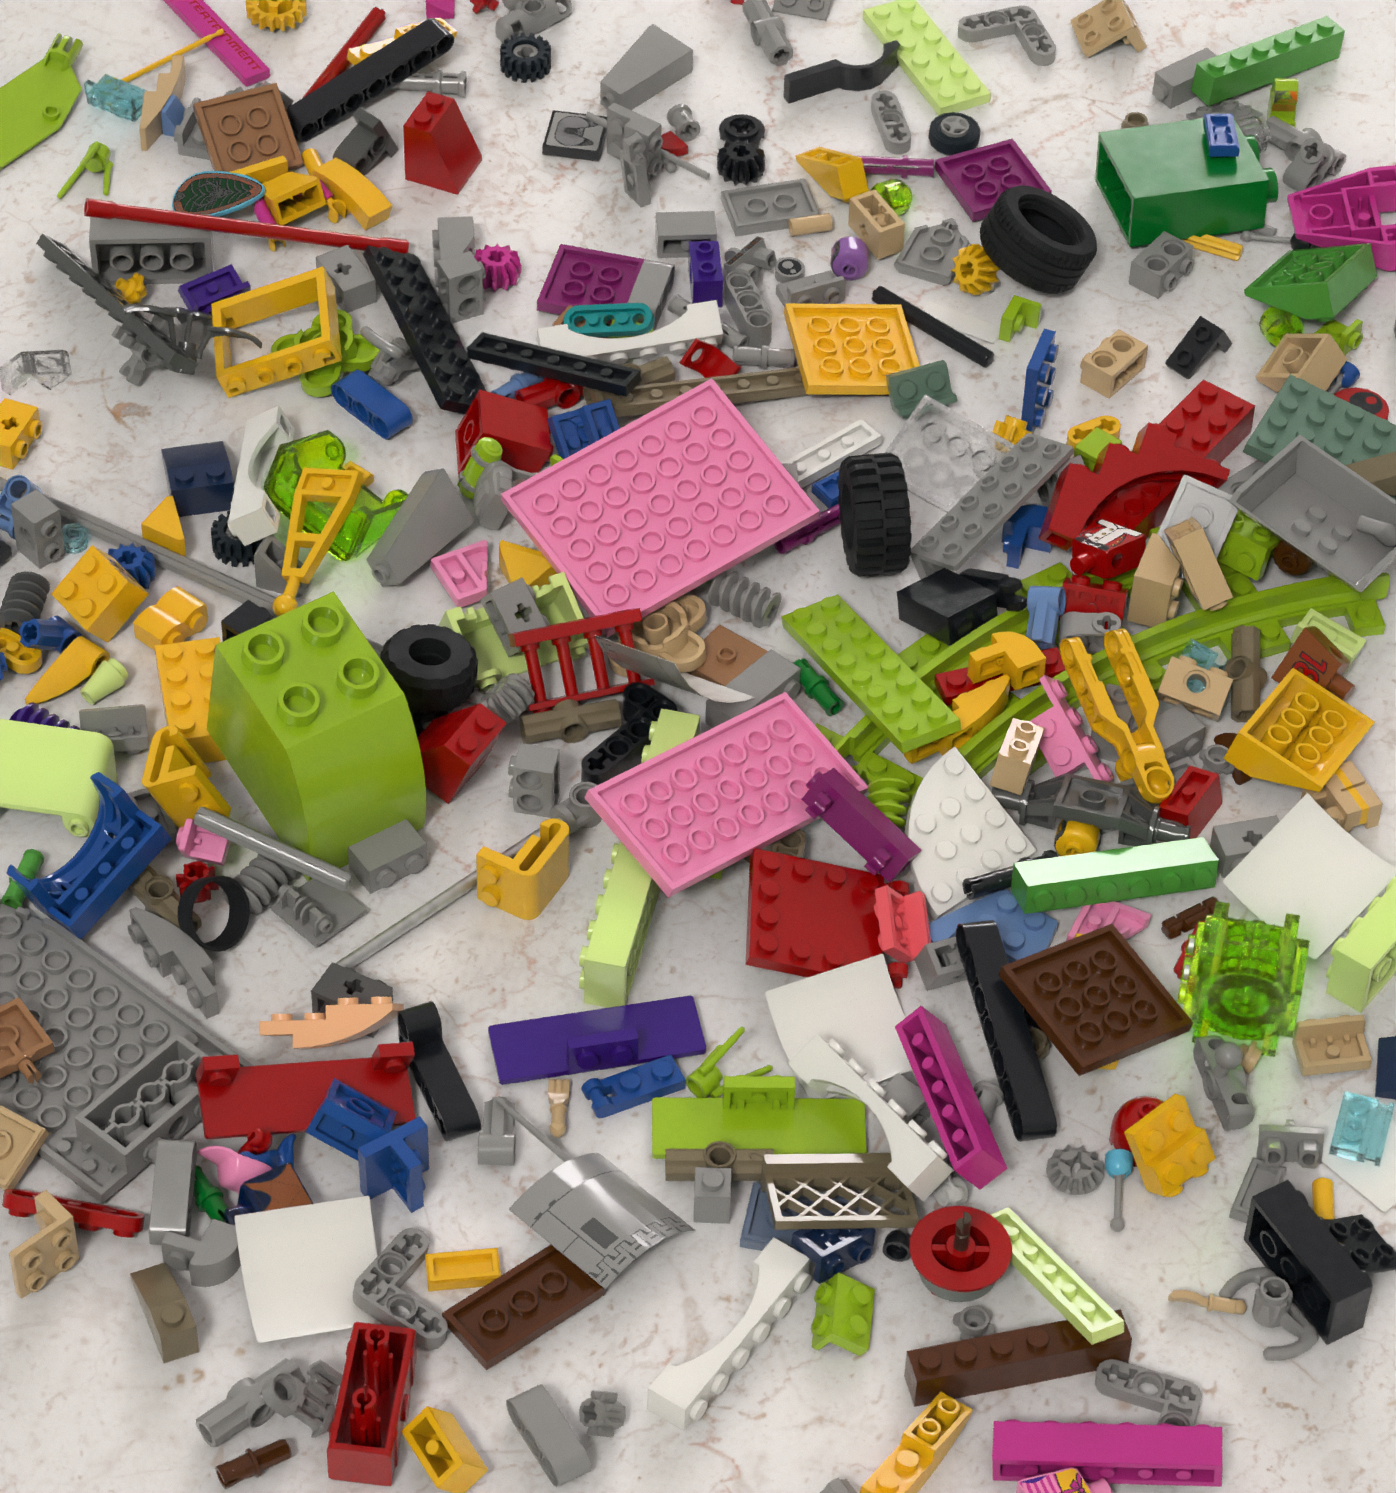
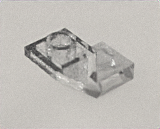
M65 350L20 352L0 367L1 388L10 396L21 387L26 386L32 379L48 390H51L72 375L69 354Z

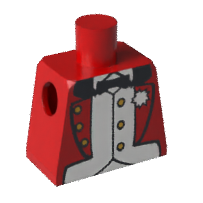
M1098 518L1073 537L1070 568L1076 575H1082L1087 572L1103 579H1110L1137 568L1146 549V535Z

